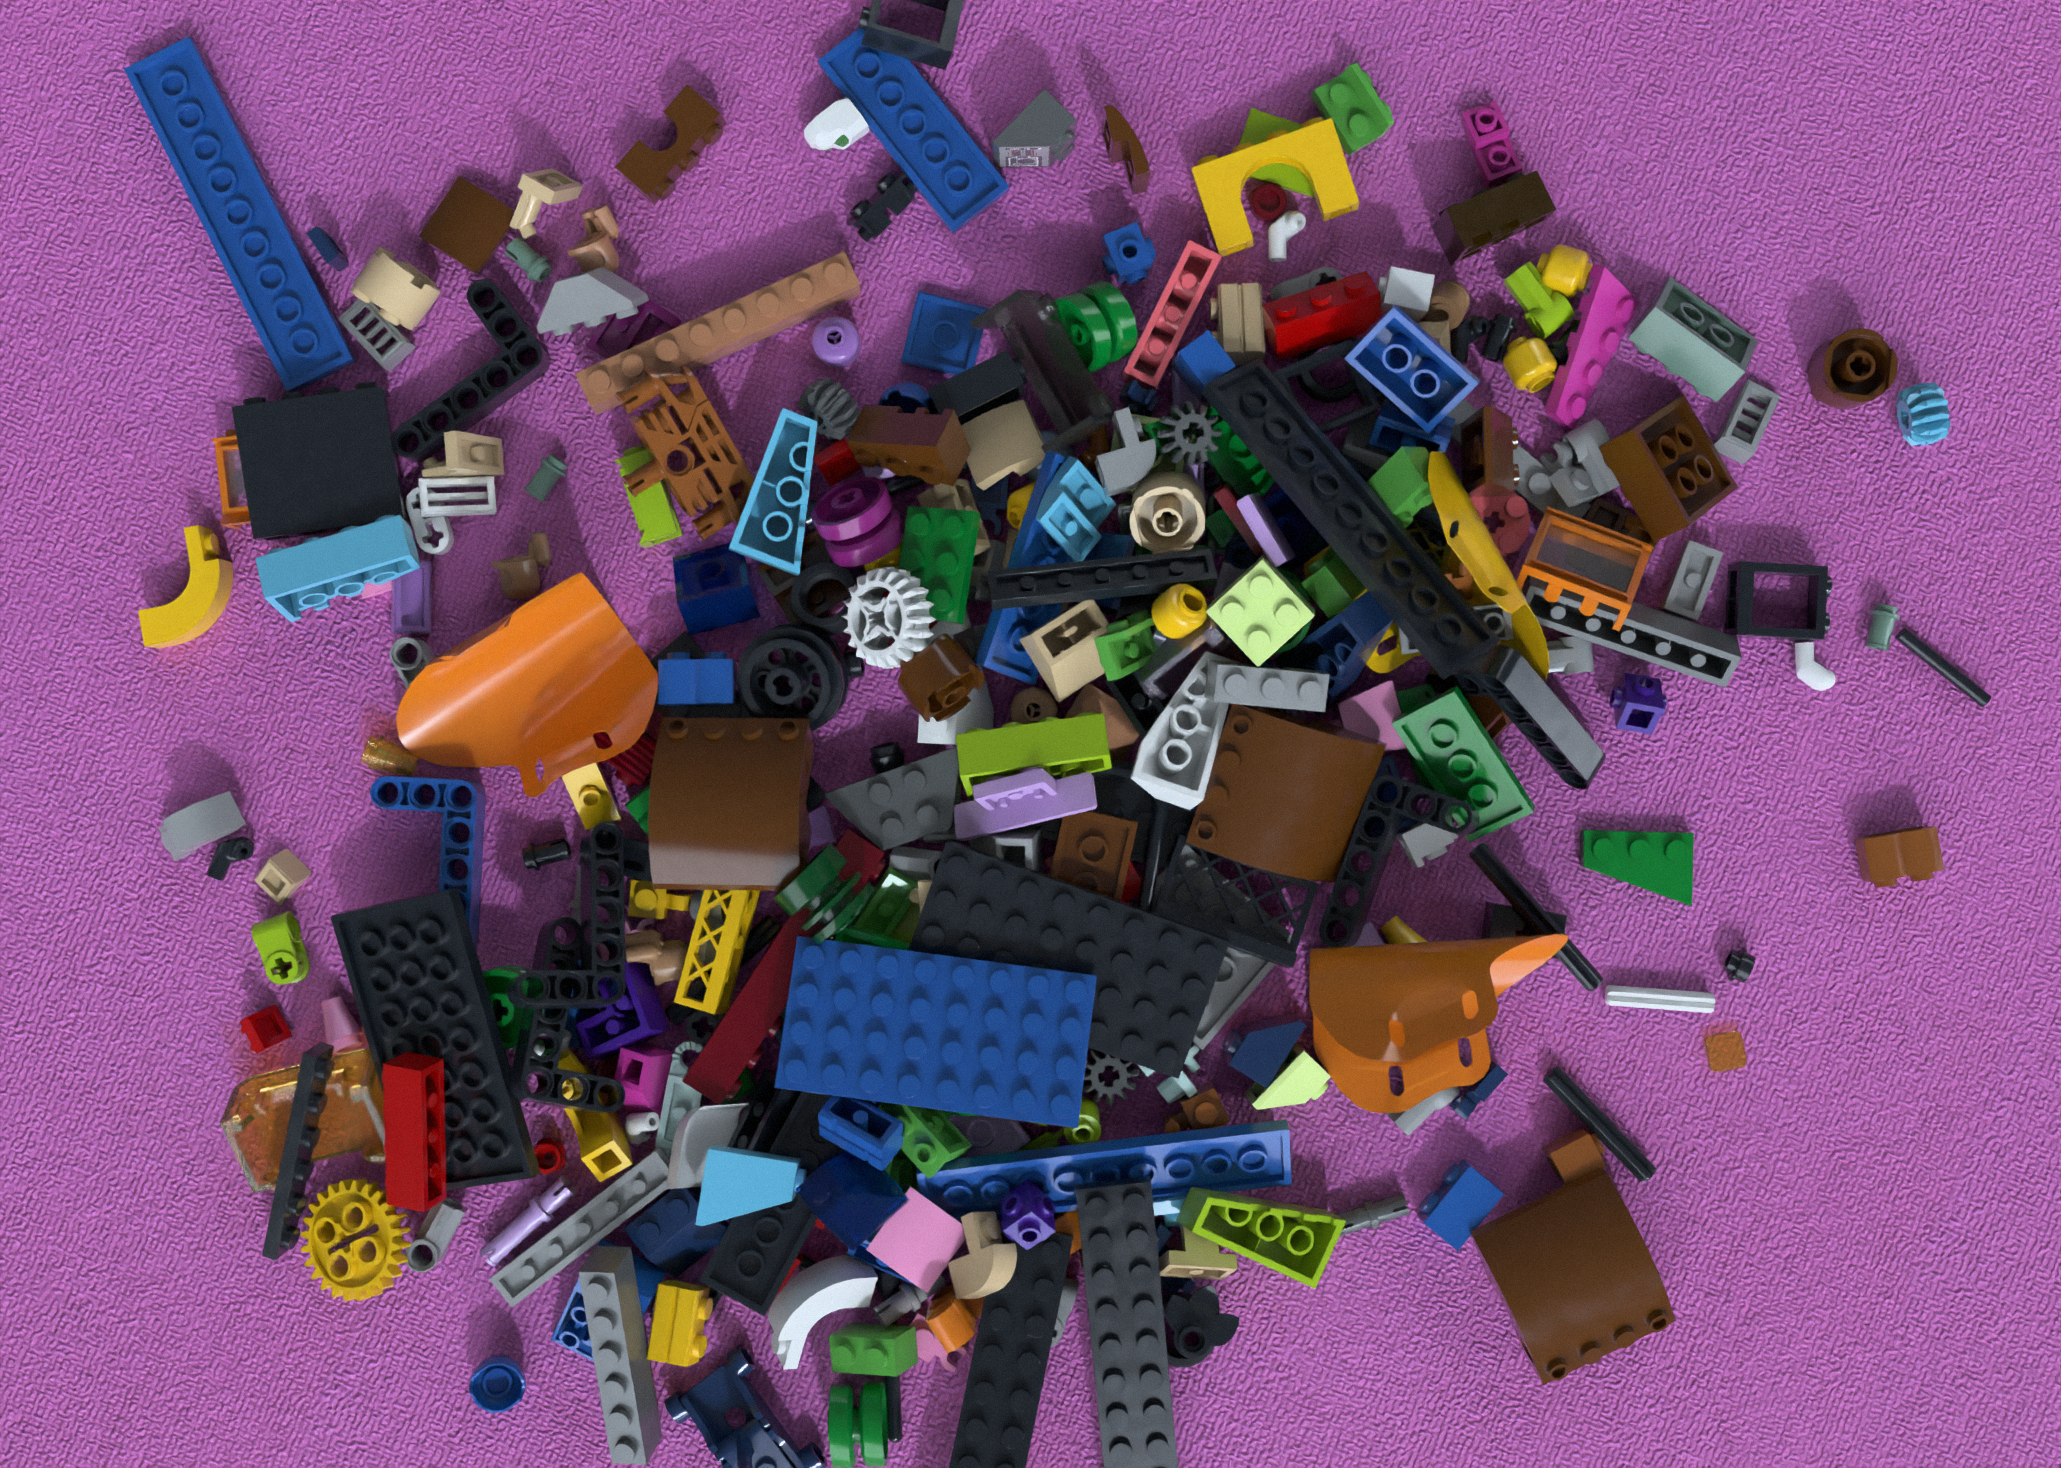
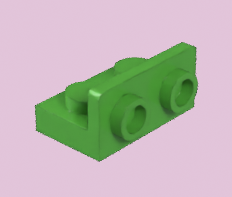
M1357 62L1350 64L1344 73L1316 88L1310 95L1324 119L1332 118L1340 144L1348 156L1383 137L1394 124L1389 106L1379 98L1372 87L1370 76L1366 71L1361 70Z
M896 1104L889 1113V1115L903 1122V1144L901 1150L927 1178L935 1176L946 1162L963 1156L972 1146L940 1110Z

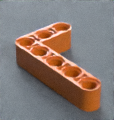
M1078 1210L1059 1212L1055 1219L1056 1231L1073 1234L1071 1255L1081 1248ZM953 1283L943 1288L930 1299L925 1320L947 1353L960 1348L974 1336L976 1318L981 1315L985 1298L984 1296L981 1298L956 1300Z

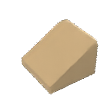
M284 849L269 858L254 880L281 905L308 879L311 871L290 850Z

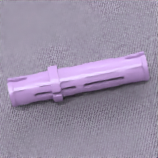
M561 1176L541 1196H534L529 1201L530 1206L486 1246L480 1249L482 1257H485L487 1254L490 1255L485 1261L489 1265L496 1267L502 1259L543 1222H550L555 1217L554 1212L572 1196L577 1194V1189L574 1185L570 1188L567 1187L572 1182L567 1177Z

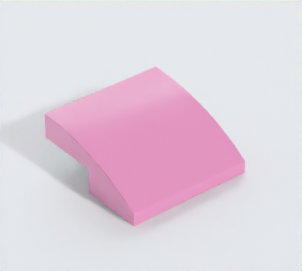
M910 1187L866 1250L928 1293L966 1237L962 1223Z

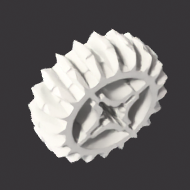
M894 567L872 569L867 571V575L857 577V585L849 588L852 598L843 601L848 607V613L841 616L848 620V627L843 632L851 634L848 646L857 648L856 657L866 659L867 664L882 667L883 669L900 667L901 660L910 661L913 658V652L918 654L919 651L928 646L925 638L934 635L929 629V623L936 620L929 616V609L934 604L925 599L929 590L920 587L921 579L911 576L910 571L895 569ZM889 590V595L882 598L883 593ZM889 638H894L895 642L889 646L887 644Z

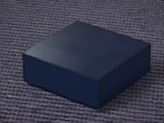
M316 226L306 233L325 261L334 269L341 271L349 265L348 259L334 239L322 228Z

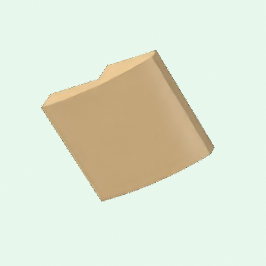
M1025 400L1011 402L992 409L961 426L971 448V452L966 460L975 484L983 491L1012 471L1019 476L1024 475L1043 462L1046 451H1048Z

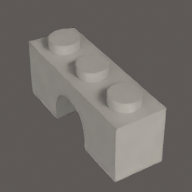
M1208 660L1204 697L1218 703L1325 712L1330 674L1311 669L1282 667L1281 669L1252 666L1246 663Z

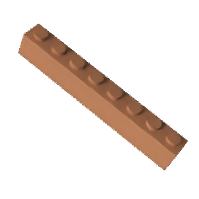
M844 251L575 373L590 407L598 415L622 404V401H618L615 393L646 376L644 368H652L655 372L671 371L676 373L680 372L681 366H687L693 372L861 295L860 283Z

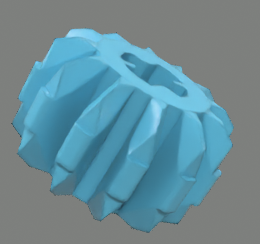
M1935 382L1914 384L1901 390L1898 394L1896 402V417L1899 421L1898 428L1902 430V437L1911 446L1933 444L1947 437L1948 429L1951 425L1949 420L1951 412L1948 410V400L1944 398V391Z

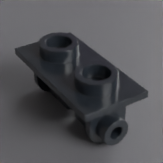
M888 172L875 185L878 191L868 201L866 198L860 200L849 212L852 218L846 224L851 227L859 225L861 228L857 233L865 242H868L871 238L876 240L892 223L890 218L883 212L887 207L895 216H898L915 200L914 194L918 190L908 180L904 184L901 182L907 176L904 172H895L894 174Z

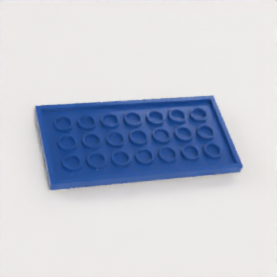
M797 936L774 1088L1078 1128L1097 976L824 940L822 943L817 944L812 938Z

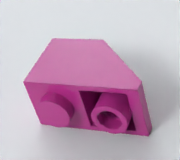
M650 1044L620 1048L615 1080L619 1081L624 1087L625 1100L623 1104L628 1114L655 1112L659 1118L661 1117L674 1052Z

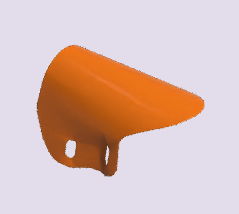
M579 572L509 613V615L462 643L430 660L422 667L424 669L415 677L406 690L396 714V726L399 739L404 747L413 755L428 762L449 767L516 766L520 771L524 794L529 797H536L544 793L553 781L584 766L610 759L628 750L644 733L654 710L658 691V672L604 597L585 574ZM597 732H606L611 739L612 746L607 749L598 748L593 735ZM539 757L544 767L543 777L540 782L536 774V765Z
M1552 934L1310 949L1309 1003L1313 1012V1045L1316 1055L1338 1089L1357 1107L1374 1113H1401L1411 1109L1439 1091L1457 1086L1473 1085L1486 1075L1491 1063L1485 1028L1496 1019L1499 1010L1496 998L1554 956L1566 944L1568 935ZM1465 1037L1469 1039L1472 1063L1468 1067L1461 1064L1458 1048V1039ZM1391 1066H1399L1402 1070L1404 1091L1400 1096L1394 1095L1390 1090L1389 1068Z

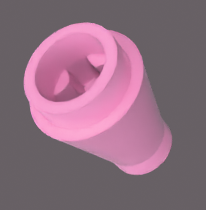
M339 996L322 1002L326 1043L334 1046L333 1054L346 1052L362 1044L360 1036L363 1032L345 1005L343 997Z

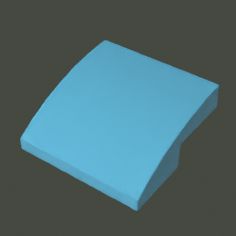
M1069 455L1050 482L1040 502L1035 519L1074 562L1083 561L1102 538V535L1096 529L1117 504L1110 496L1105 498L1101 485L1078 459Z

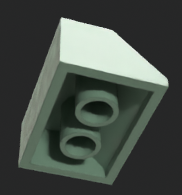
M1671 277L1664 283L1640 316L1628 337L1640 352L1652 355L1663 363L1664 368L1669 373L1681 376L1692 384L1697 393L1704 397H1710L1715 402H1718L1745 373L1758 342L1752 335Z

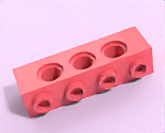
M1191 240L1188 241L1123 371L1122 380L1129 383L1131 380H1135L1141 387L1156 391L1219 264L1221 255Z

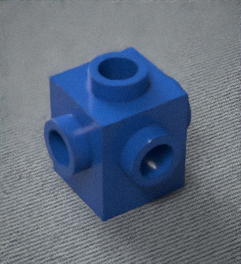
M1137 222L1103 235L1102 247L1105 254L1101 256V260L1108 276L1114 275L1118 284L1127 281L1128 285L1136 284L1148 277L1147 273L1152 271L1153 267L1152 259L1157 256L1151 239L1149 237L1143 238Z

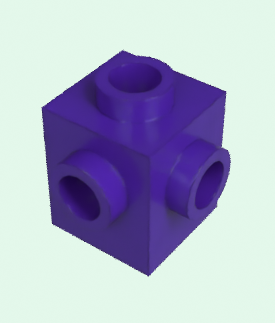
M1625 672L1619 686L1612 688L1609 698V706L1614 708L1617 729L1650 735L1653 734L1667 705V697L1662 694L1660 679Z
M1027 1180L1000 1199L1001 1228L1009 1240L1016 1241L1023 1248L1029 1250L1056 1232L1053 1201L1030 1180Z

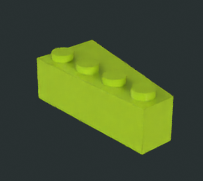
M1082 712L1073 718L1066 719L1046 717L1039 720L1038 723L1023 725L1019 722H1011L997 729L971 728L966 730L965 733L956 734L960 777L969 801L974 800L973 785L984 783L987 778L992 776L1008 777L1020 774L1022 769L1028 767L1043 768L1052 777L1053 775L1060 774L1062 778L1086 772L1095 773L1112 769L1104 713Z
M1196 1187L1190 1188L1176 1218L1178 1223L1191 1232L1316 1289L1346 1223V1220L1325 1209Z

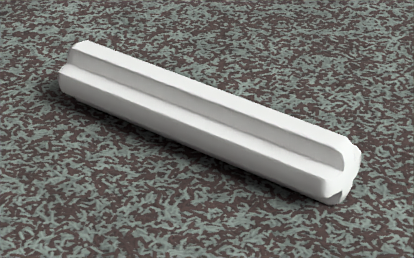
M1608 985L1605 989V1003L1611 1006L1712 1013L1715 1009V996L1709 992Z

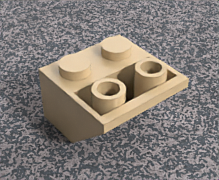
M1095 600L1078 601L1019 639L1057 702H1061L1105 673L1100 663L1094 638L1106 633V625L1109 623Z

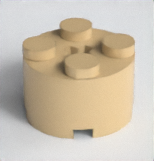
M378 246L353 282L354 285L350 291L362 301L368 304L373 302L381 307L378 313L392 324L398 326L400 323L407 329L413 330L414 327L419 325L442 290L437 288L438 285L413 265L407 261L405 263L400 260L395 262L393 258L396 254L384 247Z
M1172 471L1159 472L1147 477L1137 485L1132 498L1130 512V529L1135 541L1141 547L1144 546L1152 551V554L1189 551L1194 547V544L1202 536L1205 529V499L1200 487L1190 475ZM1165 512H1170L1173 516L1167 517Z

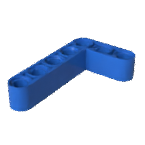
M384 776L378 778L371 786L370 796L373 803L379 808L443 812L438 891L458 887L460 897L466 903L465 915L476 949L479 936L486 804L485 789L479 782L471 779ZM390 783H394L399 792L394 802L389 801L386 797L385 791ZM428 784L435 790V798L430 804H427L422 798V790ZM464 786L468 787L472 793V799L466 806L462 805L458 800L459 790ZM460 823H465L470 830V836L466 842L460 841L456 836V829ZM459 859L463 860L468 866V873L463 879L459 878L454 871L455 863Z

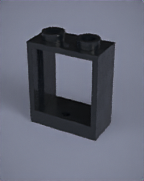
M871 0L870 8L863 6L858 24V29L864 30L861 45L946 70L953 51L964 0H910L944 11L937 42L876 24L882 0Z
M1351 339L1272 373L1295 399L1288 380L1339 358L1342 359L1362 407L1317 425L1324 434L1374 414L1380 408L1378 402L1382 398L1379 389L1344 359L1353 346Z
M1005 350L927 390L936 414L942 415L944 409H954L962 426L981 414L1024 397V385L1028 383L1026 380L1027 373L1019 357L1017 356L1012 359L1008 350Z
M1746 561L1729 564L1725 633L1737 638L1805 642L1825 640V634L1830 627V615L1826 612L1827 597L1830 596L1832 590V579L1828 576V566ZM1754 574L1809 577L1807 629L1752 626Z

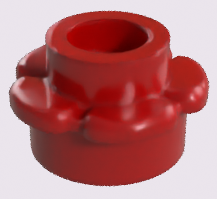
M551 1138L539 1140L536 1143L537 1146L534 1147V1152L540 1172L542 1174H550L552 1171L558 1172L566 1162L564 1158L566 1154L564 1145L559 1141H552ZM546 1153H551L552 1158L547 1159L545 1157Z

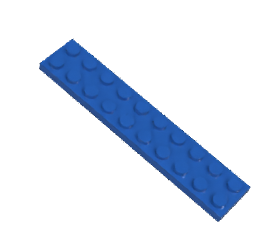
M188 36L124 68L286 391L289 393L298 392L357 362L195 41Z
M1287 1119L957 1158L946 1162L935 1176L927 1178L916 1166L920 1194L960 1223H962L961 1216L971 1212L995 1211L997 1220L1002 1219L1000 1199L1027 1180H1030L1052 1199L1055 1213L1078 1210L1075 1184L1150 1176L1153 1200L1187 1196L1191 1187L1220 1192H1234L1292 1185L1290 1134Z

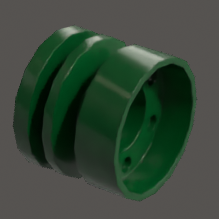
M831 842L807 863L806 869L773 898L790 916L796 914L804 907L810 911L801 926L805 931L818 920L822 923L812 936V939L817 944L822 943L825 939L836 933L838 934L851 923L864 909L868 898L875 891L870 882L864 884L856 892L853 891L852 887L862 876L859 871L851 874L844 880L839 876L847 859Z

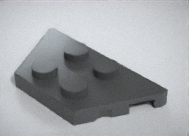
M957 746L826 792L825 796L881 851L950 828L953 820L959 768Z

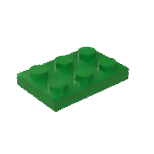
M908 506L898 569L910 571L911 576L921 579L920 587L929 590L925 599L934 604L929 609V616L935 618L936 620L934 621L963 624L981 514L968 510Z

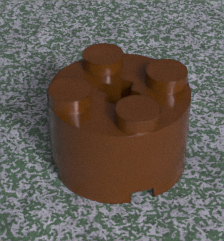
M1864 328L1851 329L1830 339L1815 350L1809 362L1808 380L1812 396L1816 400L1822 401L1824 404L1836 409L1856 408L1878 398L1889 389L1897 375L1898 362L1893 348H1889L1883 340L1885 338L1878 332Z
M946 633L937 636L929 646L918 654L913 652L914 655L910 661L901 660L900 662L902 672L898 678V687L926 722H930L931 717L936 722L943 721L958 713L971 701L967 695L974 687L979 692L985 679L983 672L955 639H951Z

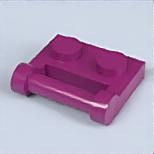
M649 300L637 306L639 313L617 319L616 313L606 315L607 321L598 325L586 346L603 358L608 359L632 348L651 316L659 319L660 322L649 340L678 327L682 320Z

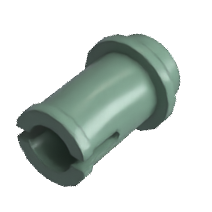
M516 237L506 247L505 255L527 273L526 276L530 281L535 280L537 283H541L551 274L553 267L549 264V258L546 256L541 257L521 237Z
M551 453L547 458L542 457L541 462L543 464L528 485L524 487L529 494L542 502L546 500L545 498L561 476L566 477L567 475L565 470L568 465Z
M1876 603L1874 610H1870L1869 614L1873 616L1867 640L1864 644L1865 647L1889 651L1895 620H1900V615H1897V607Z

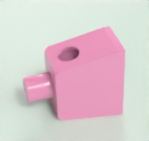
M1392 680L1379 683L1333 705L1336 720L1328 721V723L1387 743L1385 751L1407 749L1391 724L1393 718L1401 714Z

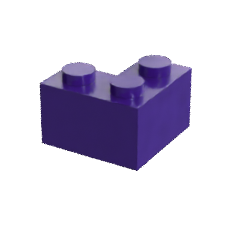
M625 961V992L622 998L616 1003L606 1006L605 1011L576 1024L587 1059L613 1057L620 1053L621 1047L639 1045L670 1030L647 963H628ZM599 980L597 984L603 998L607 999L610 994L609 986L604 981Z

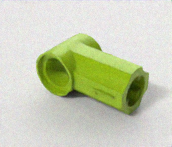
M1531 261L1521 266L1503 281L1504 285L1525 311L1524 316L1527 324L1539 338L1545 339L1574 317V310L1569 301L1560 292H1553L1551 288L1542 283L1541 275Z

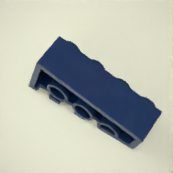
M1367 591L1307 633L1296 647L1283 652L1274 659V662L1280 669L1282 667L1319 670L1330 674L1326 712L1349 692L1393 620L1370 592ZM1314 711V713L1318 716V718H1319L1323 713H1325V712Z

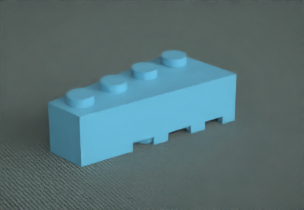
M782 408L729 546V550L796 576L800 573L817 421Z
M401 515L382 516L376 519L374 523L360 527H345L337 534L324 538L312 537L305 540L303 544L290 548H275L270 550L267 555L255 558L264 599L291 623L301 619V611L312 606L314 610L320 611L331 606L329 599L338 595L351 598L362 593V590L365 588L364 584L371 582L372 584L381 585L421 568L412 529Z

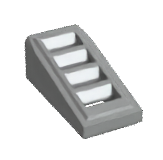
M358 299L338 319L384 369L391 372L416 346L394 324L378 313L380 309L373 302L368 304ZM367 307L370 312L355 325L351 320ZM376 317L379 321L364 335L361 331ZM385 327L388 331L373 344L370 340ZM394 337L396 341L382 354L380 349Z
M1748 379L1713 445L1717 452L1740 464L1746 463L1754 455L1781 395ZM1748 397L1766 405L1765 408L1762 409L1748 402ZM1744 411L1758 418V421L1742 414L1741 412ZM1737 424V425H1739V426H1741V427H1743V428H1745V429L1751 431L1752 433H1751V434H1748V433H1746V432H1744V431H1742V430L1736 428L1735 425Z

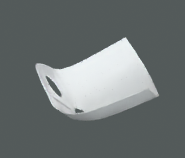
M749 1103L703 1106L692 1109L684 1114L674 1134L666 1189L702 1186L708 1148L712 1145L728 1146L738 1125L740 1111L743 1107L748 1106Z

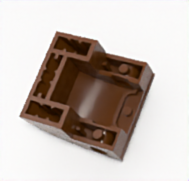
M1232 704L1217 747L1203 801L1198 804L1186 843L1270 872L1313 881L1336 882L1387 743L1320 719L1309 723L1267 707L1260 708L1251 705Z
M662 717L653 758L648 814L649 857L654 889L782 891L806 869L812 835L806 800L815 750L809 719Z
M1603 1167L1470 1231L1486 1275L1506 1307L1522 1350L1543 1385L1551 1381L1561 1380L1568 1373L1586 1364H1594L1603 1356L1619 1348H1627L1636 1340L1652 1332L1663 1331L1669 1324L1676 1321L1667 1292L1651 1254L1626 1205Z

